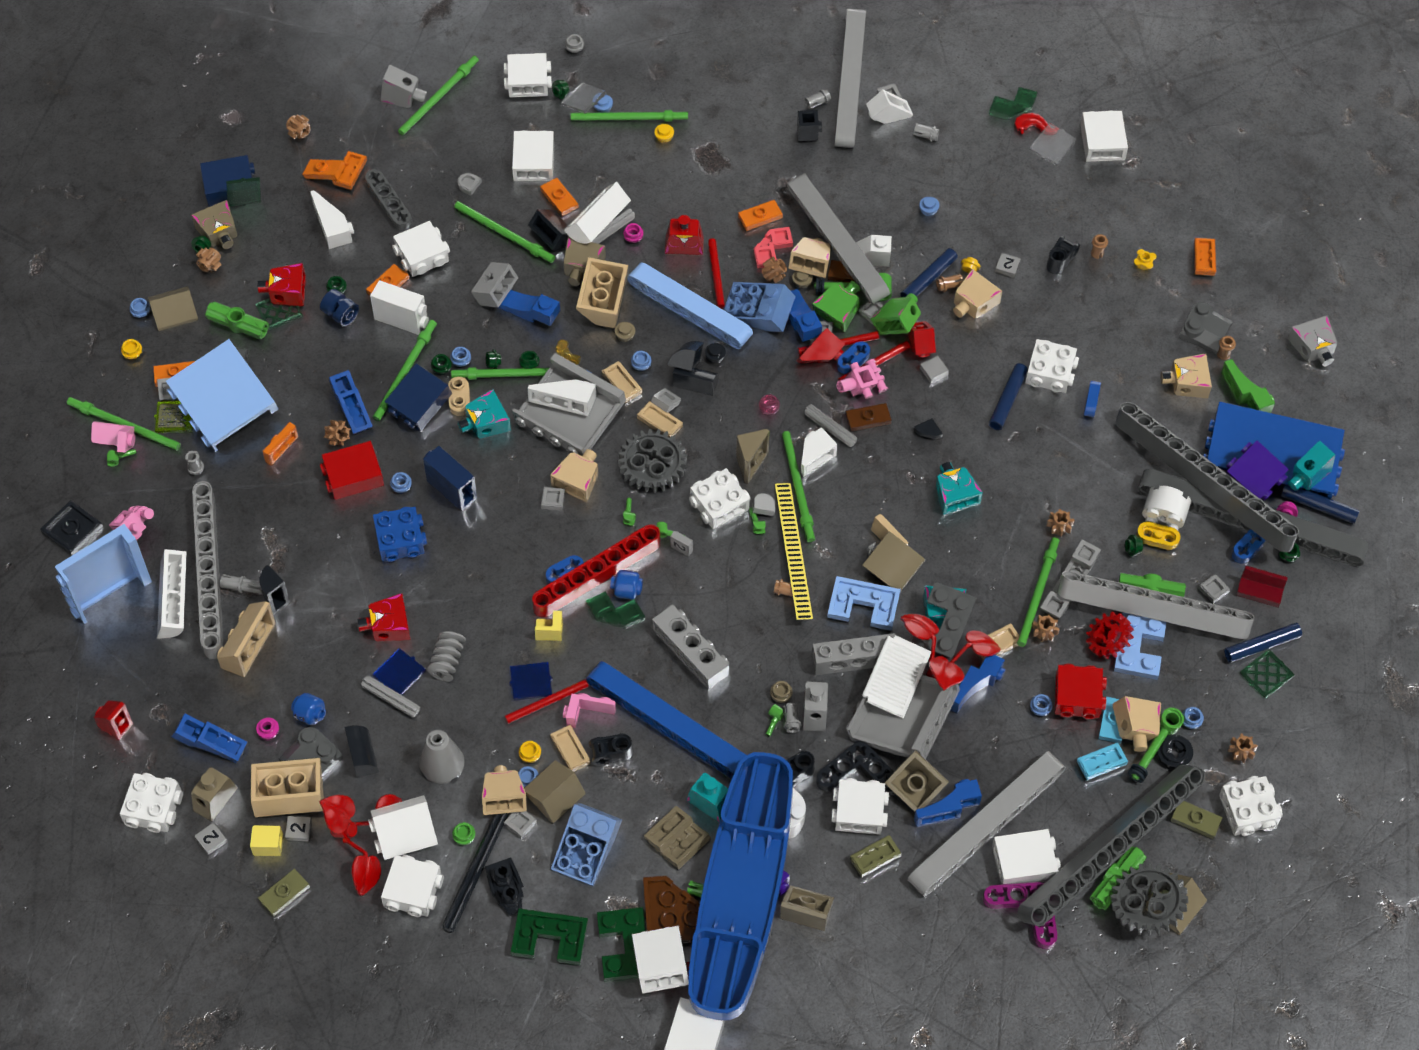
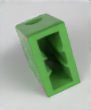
M850 281L845 288L838 283H834L812 303L813 311L827 322H833V326L845 333L860 307L859 297L856 295L860 290V286L854 281Z
M909 293L906 297L890 299L871 318L879 335L910 332L921 315V311L916 304L918 298L914 294Z

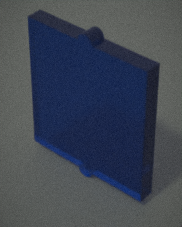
M399 648L373 673V677L385 686L403 695L426 672V668L415 661L414 656L410 657Z
M549 662L510 666L511 681L509 683L513 690L514 701L542 698L552 694L551 682L553 677L550 676Z

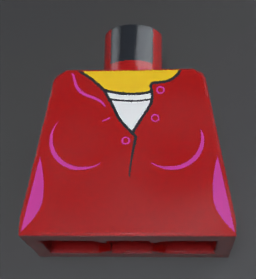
M681 215L678 219H670L665 238V254L703 255L704 236L699 220L690 219L687 215Z
M303 263L272 268L269 280L258 281V292L269 293L271 303L304 306L306 274Z
M397 594L369 604L370 617L357 619L359 632L373 630L375 641L411 640L403 594Z

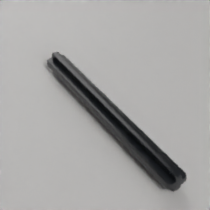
M508 813L494 814L442 924L445 931L451 933L455 931L504 826Z

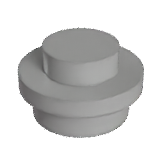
M577 34L569 35L565 41V48L570 52H579L584 48V41Z

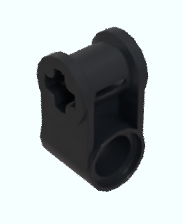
M1061 235L1055 246L1050 250L1047 261L1048 271L1053 274L1062 273L1070 261L1077 255L1080 244H1074Z
M624 733L596 737L589 741V747L592 748L593 752L592 764L595 766L627 761L633 755L631 737ZM621 745L628 746L626 749L623 750L618 749V747Z
M809 751L798 752L786 760L793 770V788L798 783L811 777L815 771V758ZM802 762H807L810 765L807 767H802L799 764Z

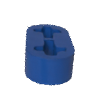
M862 341L853 344L838 358V371L842 374L852 371L849 365L844 366L843 362L847 364L851 361L850 365L858 362L859 366L864 364L869 359L870 346Z
M1090 381L1084 416L1094 418L1101 382Z
M1249 530L1235 544L1232 551L1233 560L1240 564L1249 562L1263 547L1265 539L1253 530ZM1252 538H1259V540H1256L1253 544L1250 543ZM1246 548V554L1240 555L1239 552H1242Z
M572 555L549 567L546 571L547 584L556 580L555 577L552 578V574L559 575L560 578L575 569L571 567V564L575 566L583 564V559L577 555Z

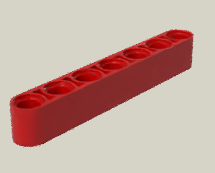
M655 525L642 527L535 592L532 597L535 615L541 618L553 614V611H558L609 580L612 576L617 575L619 570L627 569L656 551L660 547L659 528ZM596 569L601 570L600 572H593ZM578 580L583 581L582 583H575ZM560 591L565 592L564 594H557ZM541 602L547 603L546 605H538Z

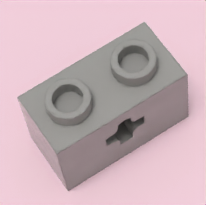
M491 262L471 293L480 306L499 308L517 281L518 276L510 264Z

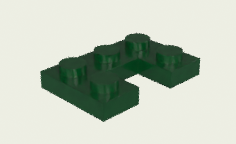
M643 907L597 912L599 938L623 935L625 954L602 956L604 982L639 978L632 934L646 931Z
M519 908L510 951L511 956L534 959L538 937L560 940L557 962L581 965L588 918Z

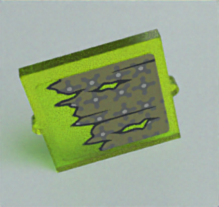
M180 401L157 402V413L154 415L156 433L193 432V427L189 422L192 418L189 414L185 416L178 407L181 404Z

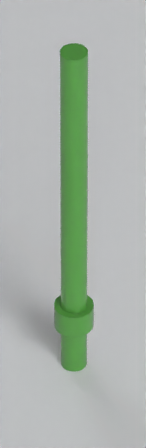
M474 55L465 64L457 68V72L398 129V132L401 135H405L462 77L465 78L471 72L470 69L479 62V59Z
M665 110L664 112L571 113V121L665 120V122H673V120H688V112Z
M456 202L455 209L526 248L535 257H541L550 263L554 262L555 256L545 251L541 245L531 243L463 203Z
M430 320L424 331H421L418 335L417 343L373 415V419L376 421L381 420L388 408L385 400L409 373L424 345L429 343L431 334L437 325L434 320Z
M471 367L468 370H451V378L463 377L468 378V380H477V378L544 376L549 368L476 369V367Z
M69 397L67 400V405L79 409L85 415H93L112 424L134 426V433L177 451L181 446V443L98 409L92 403L82 402L72 397Z
M784 431L782 437L801 514V527L805 531L807 542L815 541L813 518L809 515L789 431Z
M1056 537L1051 538L1048 550L1045 551L1043 556L1044 563L1017 644L1021 647L1026 645L1051 566L1057 558L1056 551L1060 540Z

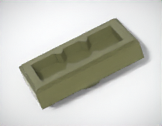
M1183 801L1176 807L1171 822L1214 839L1223 817Z
M888 835L852 854L850 860L860 876L864 877L901 857V852L891 836Z
M294 868L262 894L258 900L274 917L310 888V886Z

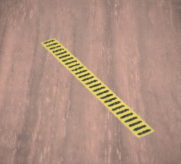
M791 483L775 484L797 620L813 619Z

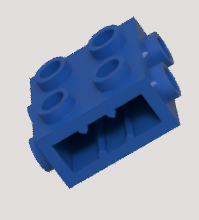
M403 507L399 510L382 511L373 515L382 562H393L400 558L417 557L420 554H425L423 545H427L425 532L421 533L420 527L424 525L422 515L417 514L416 507Z

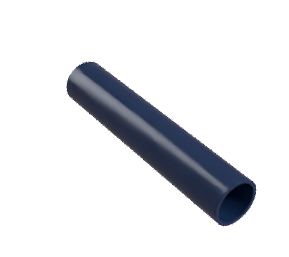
M948 248L900 293L901 298L906 297L909 293L914 294L916 297L921 294L958 259L957 253L953 249Z
M1021 363L1015 364L989 421V426L994 430H1002L1026 377L1028 368Z
M1287 484L1281 494L1282 497L1355 524L1360 512L1358 509L1303 488L1294 491Z
M1295 622L1224 649L1225 657L1230 663L1302 637V629Z

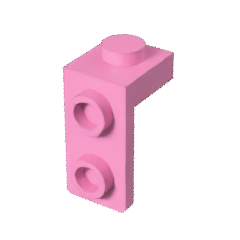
M94 421L92 423L91 442L117 446V452L126 453L135 444L134 426Z
M572 693L569 705L564 707L563 718H566L567 726L571 725L572 728H576L580 709L615 715L616 702L607 697L595 698L585 693Z

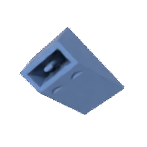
M733 282L723 310L743 321L749 327L764 331L783 332L796 296L785 284Z
M581 803L574 804L551 870L594 886L615 841L622 819Z

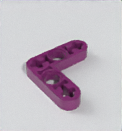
M1044 883L992 885L984 891L983 902L990 909L1017 908L1027 899V890H1030L1029 895H1031ZM1015 890L1020 891L1023 894V899L1016 901L1012 899L1010 893ZM1005 891L1007 892V893H1006V900H1007V901H1004L1005 896H1003V894H1004ZM991 893H995V896L998 897L997 901H993L990 898ZM1054 915L1042 926L1033 925L1036 944L1045 950L1053 948L1057 941L1058 934ZM1045 927H1047L1048 937H1052L1049 942L1042 938Z

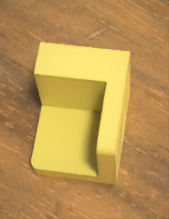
M553 611V619L536 620L535 640L562 641V611Z
M254 825L252 827L250 843L253 855L281 856L283 843L281 827Z

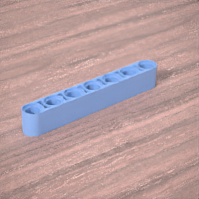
M643 262L639 263L627 276V281L632 287L735 349H741L753 335L752 329L743 321Z

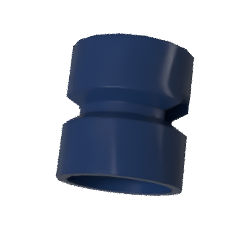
M332 289L323 297L320 303V310L329 317H333L340 325L348 326L356 318L359 312V305L346 298L337 289Z

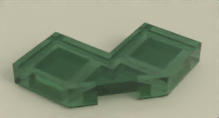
M1019 87L1014 101L995 96L989 110V115L1008 120L1019 113L1032 111L1038 92Z
M606 591L586 600V604L596 621L627 629L645 620V615L635 599L617 608L613 605Z

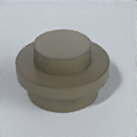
M795 271L792 280L798 288H806L812 283L813 276Z
M621 322L615 327V335L620 341L628 342L635 336V327L629 322Z
M785 681L774 683L770 690L772 699L779 703L789 701L793 693L792 687Z

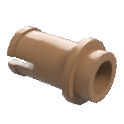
M1098 234L1092 239L1093 248L1091 255L1094 258L1099 259V256L1101 258L1104 256V250L1108 246V239L1105 235Z
M957 274L945 278L940 276L936 280L938 291L946 292L947 289L959 287L963 281L955 282V280L963 279L962 275Z
M1225 336L1220 339L1218 358L1221 360H1228L1230 358L1231 352L1236 346L1233 337Z
M783 579L781 581L776 580L773 593H778L777 596L782 594L793 597L791 583L784 582Z

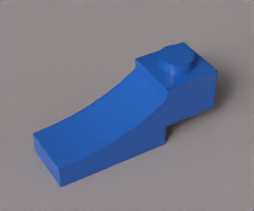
M799 289L792 290L791 292L796 297L788 319L794 331H798L802 342L818 337L822 333V325L815 311L809 308Z
M510 290L499 306V309L532 323L537 320L551 326L560 312V302L543 294L541 296H531Z
M349 370L329 377L331 388L351 428L352 434L355 435L372 428L373 425Z
M996 655L986 656L979 669L971 665L959 686L960 691L950 711L957 714L973 694L988 685L993 687L996 680L1001 681L1006 671L1003 668L1005 659Z
M186 713L181 717L171 736L189 747L193 746L206 750L234 763L238 762L247 744V741L208 721L203 723Z
M969 779L961 780L955 784L953 792L944 799L930 806L917 809L914 816L916 827L960 818L963 808L980 805L982 794L977 779L971 781Z

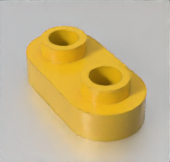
M1152 522L1141 523L1136 533L1137 537H1141L1143 544L1166 550L1175 549L1180 541V533L1175 528Z

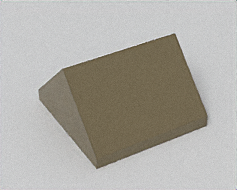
M188 286L148 297L158 331L198 320Z
M767 429L737 435L736 459L746 484L750 482L769 453L770 431Z
M916 750L885 782L914 811L926 807L949 783Z
M556 760L524 788L526 796L552 824L586 794L575 772Z
M1179 874L1178 880L1183 879V887H1187V912H1182L1183 920L1177 919V927L1169 924V928L1178 935H1181L1205 905L1207 899L1192 877ZM1167 890L1160 891V893L1166 894L1169 892ZM1146 901V907H1147V908H1146V911H1147V912H1148V904H1149V901ZM1156 910V911H1154L1153 913H1155V914H1160V913H1162L1163 911H1161V910Z
M790 885L781 903L780 919L825 931L834 897Z

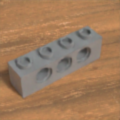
M672 604L652 619L653 631L708 690L729 675V661L722 654H718L713 643L709 639H704L699 628L695 624L691 625L681 609L678 610ZM675 629H681V630H683V631H682V632H675L674 630H675ZM689 644H695V645H697L696 647H693V648L688 647ZM709 659L711 662L704 663L702 660Z
M893 633L815 643L812 647L815 675L874 668L887 636L894 638L895 635L901 637V634Z

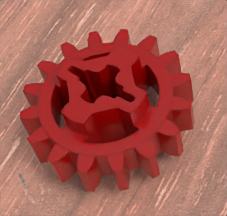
M1111 612L1110 616L1103 613V619L1095 618L1097 623L1089 625L1092 631L1086 632V635L1089 637L1086 642L1089 644V649L1099 658L1104 656L1106 659H1109L1111 654L1116 658L1117 652L1125 653L1123 648L1131 646L1128 640L1134 638L1131 634L1134 628L1130 625L1131 622L1121 613L1116 615L1114 612Z

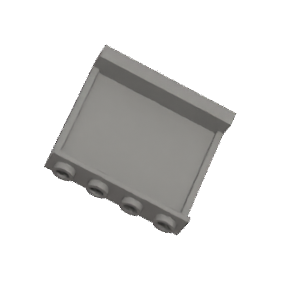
M554 353L550 359L551 367L538 384L575 379L596 384V399L589 415L585 416L528 402V398L519 410L514 408L512 412L515 422L521 427H529L534 434L539 437L544 436L548 438L556 447L562 446L569 454L574 452L582 456L586 449H592L626 402L625 394L619 388Z
M922 675L903 719L867 703L868 698L863 697L862 701L860 700L856 706L853 718L847 723L849 737L852 742H865L872 748L906 758L916 750L926 760L960 691L959 685H953L943 691L935 678Z

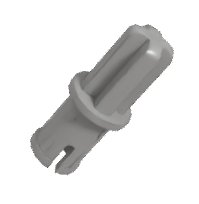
M226 574L221 576V588L237 590L239 593L247 591L262 594L259 581L248 580L245 576L235 577Z

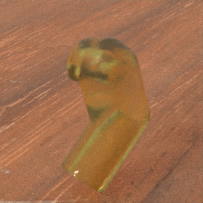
M559 340L556 346L557 354L579 365L581 356L570 353L569 343L566 340Z

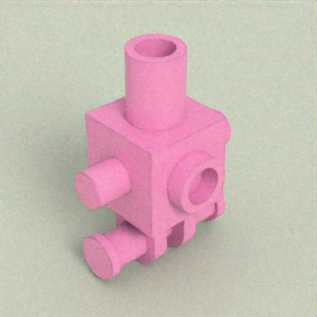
M875 359L865 362L866 366L859 367L858 362L851 364L852 371L845 379L837 381L838 391L840 393L851 391L852 396L863 394L865 399L873 396L871 390L876 385L879 393L887 391L888 387L884 383L885 377L884 375L880 376L881 369L880 367L877 368Z
M132 506L128 511L123 510L109 526L115 530L125 524L137 540L146 528L143 522L146 519H151L154 516V511L145 506Z

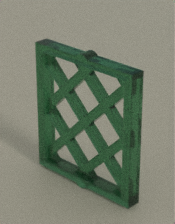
M270 298L255 304L262 320L267 322L266 318L273 319L272 323L269 324V331L303 317L298 306L289 305L288 311L282 309L283 305L275 308L272 307L273 303H270ZM261 307L267 309L265 314L262 313ZM296 307L298 313L291 312L292 308ZM270 310L277 311L275 316L268 315ZM280 312L286 314L284 319L278 317Z
M1270 649L1240 671V674L1265 699L1295 676ZM1269 656L1277 663H1269ZM1266 657V662H1259ZM1255 665V671L1249 670ZM1258 665L1266 666V672L1258 671ZM1269 666L1277 667V673L1269 672ZM1280 667L1288 674H1280ZM1247 673L1255 674V680H1252ZM1258 675H1266V682L1258 681ZM1269 676H1276L1277 683L1269 682ZM1280 677H1285V679L1282 682H1280ZM1258 684L1266 685V691H1263ZM1269 686H1275L1269 691Z

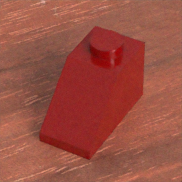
M927 321L915 322L908 333L912 352L918 355V357H928L930 353H936L934 328Z
M826 328L797 359V362L824 363L832 359L836 361L844 352L842 347L845 344Z
M108 700L104 706L98 708L94 716L97 726L117 740H120L133 725L126 705L120 701Z

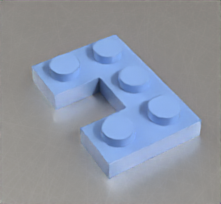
M836 576L827 618L849 622L854 603L874 607L870 627L892 631L901 589Z
M1123 612L1122 615L1131 622L1130 625L1134 628V631L1131 632L1134 638L1128 640V643L1131 645L1130 647L1125 646L1123 648L1125 653L1117 652L1114 672L1158 680L1162 657L1140 653L1142 638L1163 641L1166 622Z

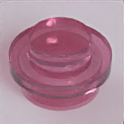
M765 395L759 401V409L764 414H775L780 408V402L774 395Z

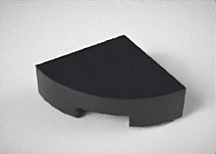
M933 418L914 426L915 433L921 437L924 436L935 440L943 436Z

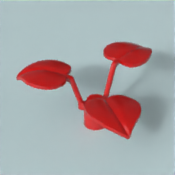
M907 614L900 617L906 629L913 636L922 640L931 638V655L928 660L929 669L926 676L935 678L943 691L963 681L964 673L954 662L968 648L972 647L973 651L981 656H993L1001 650L998 644L987 634L975 630L969 631L965 636L968 643L949 662L943 656L935 657V635L938 634L939 628L931 619L919 614Z
M386 794L379 798L375 809L399 803L402 800L396 795ZM346 795L326 797L320 800L319 803L323 809L325 822L331 835L335 838H343V843L349 844L362 853V855L354 858L352 877L358 895L363 896L378 882L381 875V865L376 856H368L366 850L350 839L357 834V826L369 825V821L353 822L350 820L355 814V805L350 797Z

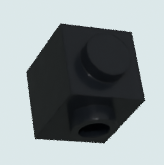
M818 110L798 111V141L818 140V134L822 132V120H818Z

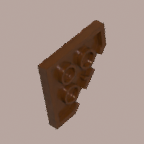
M667 876L643 877L647 931L679 926L682 944L692 943L700 906L698 901L685 890H681Z

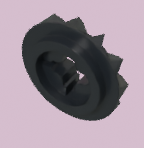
M1172 734L1166 736L1157 754L1160 762H1164L1168 768H1177L1182 764L1188 765L1192 760L1193 747L1185 737ZM1173 745L1176 751L1180 752L1178 753L1177 759L1174 757L1173 753H1169L1171 752Z

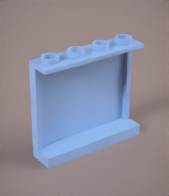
M230 339L166 381L170 387L167 391L172 399L178 398L181 403L178 407L185 416L190 415L192 420L189 422L194 430L202 432L203 436L200 438L207 448L212 446L215 452L218 451L216 445L266 411L269 410L271 413H274L278 410L275 401Z
M125 524L55 566L58 573L55 578L61 586L60 589L65 595L67 604L70 606L69 610L75 619L80 618L84 624L87 623L83 614L84 610L138 577L144 587L152 582L137 540Z

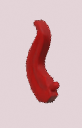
M1035 113L1022 114L1016 117L1014 123L1015 129L1020 131L1021 134H1024V130L1032 126L1037 127L1046 136H1054L1058 133V128L1051 129L1046 120Z

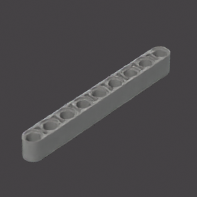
M847 9L835 136L836 147L854 148L866 10Z
M803 173L787 182V187L825 241L831 245L835 255L854 281L860 286V289L870 303L873 305L890 295V290L885 281L806 174Z
M200 481L192 489L200 642L205 656L209 659H217L218 651L222 646L224 647L216 506L211 485L206 481ZM212 624L215 625V626H213V627H211V628H207L209 625H212ZM211 644H216L214 647H208Z
M1071 571L1062 573L1057 591L1060 597L1067 600L1238 639H1247L1249 637L1255 618L1254 615L1247 611Z
M1047 751L919 865L908 877V882L924 897L930 894L1063 773L1066 766L1050 751Z

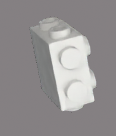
M546 53L507 55L508 63H504V74H508V78H504L505 90H509V97L548 96V88H552L551 76L547 75V73H551V61H547Z
M430 221L393 236V251L397 257H401L404 270L409 271L412 277L424 274L430 269L440 267L449 262L448 253H450V248L446 241L443 242L441 240L439 229L433 227Z
M1036 339L1025 384L1050 389L1054 392L1066 393L1068 385L1072 386L1075 374L1071 373L1072 369H1077L1079 357H1075L1077 348L1052 343L1048 340Z
M727 468L714 472L709 478L697 481L690 487L689 501L694 508H698L701 512L702 520L705 524L709 523L712 529L749 510V501L751 500L749 493L745 489L742 490L737 477L731 474Z
M134 773L120 811L123 823L131 828L144 827L154 833H159L160 831L168 832L170 825H173L175 822V810L177 804L182 802L183 791H181L179 783L175 779L169 777L164 779L156 778L149 773H142V775Z
M1252 776L1242 782L1230 781L1222 787L1219 797L1234 836L1240 834L1248 836L1258 830L1270 831L1277 827L1283 815L1280 804L1276 803L1274 787L1268 782L1266 776L1259 778L1258 776Z
M853 778L839 780V788L834 787L833 801H837V809H832L831 821L836 822L835 831L881 835L882 827H887L888 813H883L884 806H888L889 792H885V783L875 780L862 782Z
M395 855L381 895L383 906L394 912L399 910L406 911L414 917H421V915L428 917L430 909L434 910L436 905V890L441 888L444 879L440 866L430 860L422 862L415 860V858L409 855H402V857Z

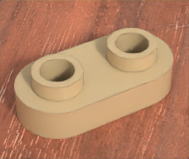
M454 377L448 383L452 391V395L449 397L450 412L456 416L466 415L465 406L470 403L469 383L463 377Z

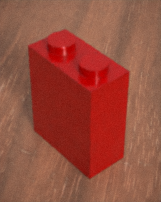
M371 441L322 454L323 463L320 464L323 476L327 475L328 480L325 481L328 493L333 492L335 500L384 486L383 476Z

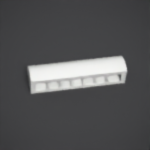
M615 182L606 187L564 231L570 238L579 243H590L622 211L631 199L620 185Z
M164 549L160 561L158 639L178 636L184 629L186 551Z

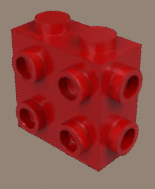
M1073 664L1058 665L1055 680V715L1067 718L1072 716H1079L1085 719L1099 718L1101 711L1106 709V697H1103V690H1106L1107 677H1103V668L1091 665L1085 667L1074 666Z

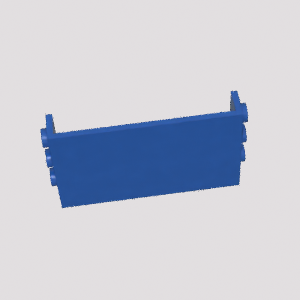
M1219 402L1215 418L1210 420L1208 431L1212 433L1211 437L1207 436L1204 448L1208 449V453L1203 454L1205 458L1221 470L1227 471V464L1234 457L1239 459L1243 455L1241 450L1249 442L1254 444L1258 440L1289 469L1285 473L1288 477L1283 482V484L1288 485L1287 481L1293 477L1294 465L1317 442L1321 441L1336 454L1332 472L1310 490L1326 493V497L1329 499L1332 496L1336 497L1339 484H1336V478H1340L1342 471L1339 461L1343 460L1345 449H1342L1344 429Z

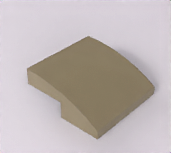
M889 531L864 562L863 566L886 585L901 589V592L925 562V559Z
M677 806L644 835V838L677 869H680L711 840L709 833L695 824L692 817Z

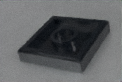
M70 500L40 530L69 554L74 555L103 525L99 520Z

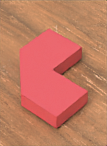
M790 227L770 229L765 234L763 240L754 247L757 269L764 268L763 263L772 257L777 260L774 249L793 247Z

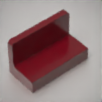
M1245 566L1236 596L1279 608L1288 577Z

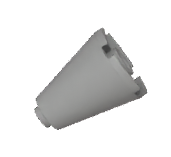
M434 730L426 738L419 759V767L423 775L430 782L447 784L455 777L461 775L464 768V755L461 749L444 731Z

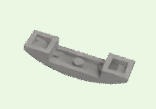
M1081 540L1064 572L1071 571L1088 575L1101 549ZM1061 577L1040 607V610L1059 620L1072 603V600L1064 599L1057 594Z

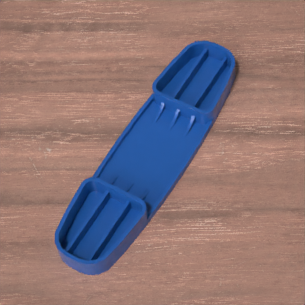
M753 752L739 761L721 809V820L704 881L696 930L692 940L689 966V1000L692 1008L699 1015L706 1018L731 1020L745 1011L759 973L772 928L785 866L793 803V770L789 762L775 754Z

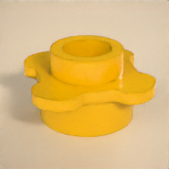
M1143 249L1138 250V256L1134 259V264L1142 270L1153 268V260L1156 259V254L1144 251Z

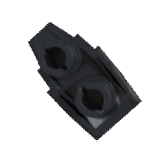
M512 858L485 866L492 896L496 898L499 906H503L509 916L517 914L519 908L522 909V898H524L522 887L524 886Z

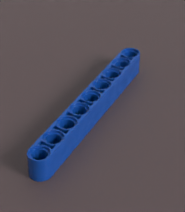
M600 661L586 677L588 684L615 701L618 705L730 779H732L739 761L746 756V754L603 661Z

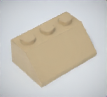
M588 257L576 310L595 325L615 328L627 281L628 265Z
M269 602L249 604L247 609L241 612L235 629H231L228 635L227 643L218 651L217 659L222 669L242 677L246 676L276 624Z
M320 758L251 764V804L255 817L323 811L319 803L320 800L324 799Z

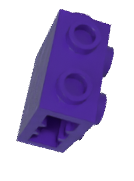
M1257 440L1254 444L1249 442L1241 450L1243 455L1239 459L1234 457L1227 464L1228 470L1226 474L1259 499L1265 501L1273 493L1270 489L1275 484L1280 486L1288 476L1285 473L1289 469Z

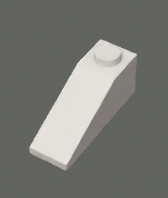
M310 191L313 206L329 249L352 243L351 234H354L352 223H347L345 215L316 191Z
M575 379L528 386V402L585 416L589 415L596 399V384Z

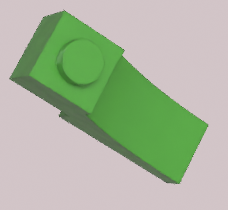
M1233 359L1225 361L1221 374L1238 405L1247 403L1250 409L1271 413L1275 401L1273 396L1268 393L1266 387L1260 388L1251 382L1239 370Z

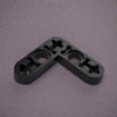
M856 742L817 773L816 784L822 791H831L839 785V780L847 779L858 769L870 780L885 783L894 771L868 744ZM856 751H864V756L860 754L857 757H855ZM840 762H846L850 768L847 771H841L837 765ZM877 764L882 768V771L875 774L869 770V767ZM832 771H834L835 774L831 777L830 783L827 781L823 783V776L829 778L832 775ZM885 784V792H889V796L896 795V793H894L889 787H886Z

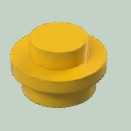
M660 124L655 128V137L660 142H669L674 136V129L668 124Z
M967 257L961 260V269L969 274L972 269L976 272L980 270L981 266L977 259Z
M134 339L126 340L121 347L122 355L127 359L139 357L142 353L141 344Z
M526 741L519 747V757L526 763L536 762L541 756V748L534 741Z

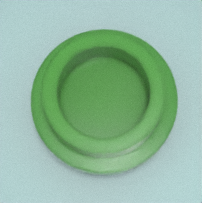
M465 822L456 825L452 832L454 841L459 845L470 844L476 835L474 827Z

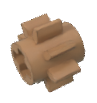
M297 114L296 116H291L286 123V129L289 130L288 135L294 139L296 137L298 139L305 138L311 130L308 123L309 119L304 115L299 116Z
M212 247L209 249L202 248L196 254L199 258L196 263L204 272H216L222 265L219 262L221 259L220 253Z
M772 257L763 263L762 274L767 281L773 280L776 284L786 277L784 273L787 272V267L783 260H775Z
M330 420L331 425L324 427V438L330 440V445L337 444L343 446L344 441L350 439L349 431L351 428L345 426V421L339 420L337 422L336 420Z
M1059 509L1056 513H1050L1047 527H1051V534L1055 533L1062 537L1066 532L1071 533V526L1074 525L1075 520L1070 519V512Z
M1050 614L1043 617L1038 615L1037 622L1034 621L1032 624V628L1035 629L1033 637L1037 636L1041 642L1046 640L1052 642L1054 635H1058L1060 630L1056 627L1058 620H1054L1050 617Z
M1241 733L1238 739L1232 737L1228 752L1233 754V760L1237 759L1245 763L1247 758L1254 759V751H1256L1258 745L1253 744L1252 736L1247 737Z

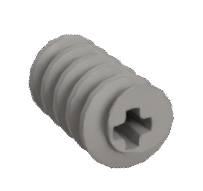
M446 631L438 635V641L435 643V649L432 652L433 656L430 658V664L427 667V671L431 676L443 682H449L454 679L450 674L456 673L454 667L459 664L456 659L461 657L459 651L463 650L462 644L466 642V638L463 635Z

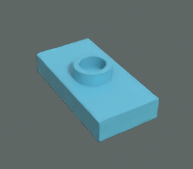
M1106 697V709L1103 710L1098 739L1121 744L1122 738L1119 736L1113 710V703L1119 699Z
M1117 742L1077 758V763L1086 780H1090L1127 765L1128 760Z

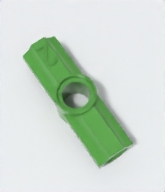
M214 301L210 302L205 314L206 319L229 327L233 333H245L260 340L265 338L269 328L268 322L245 314L244 310L240 307L230 308Z
M1120 573L1118 581L1184 597L1186 589L1185 583L1162 580L1161 576L1156 574L1137 576Z
M1132 846L1117 863L1112 864L1104 875L1103 881L1090 896V900L1096 907L1107 910L1112 903V887L1117 886L1116 879L1123 880L1122 872L1131 874L1130 867L1137 871L1139 870V864H1144L1147 857L1142 850Z

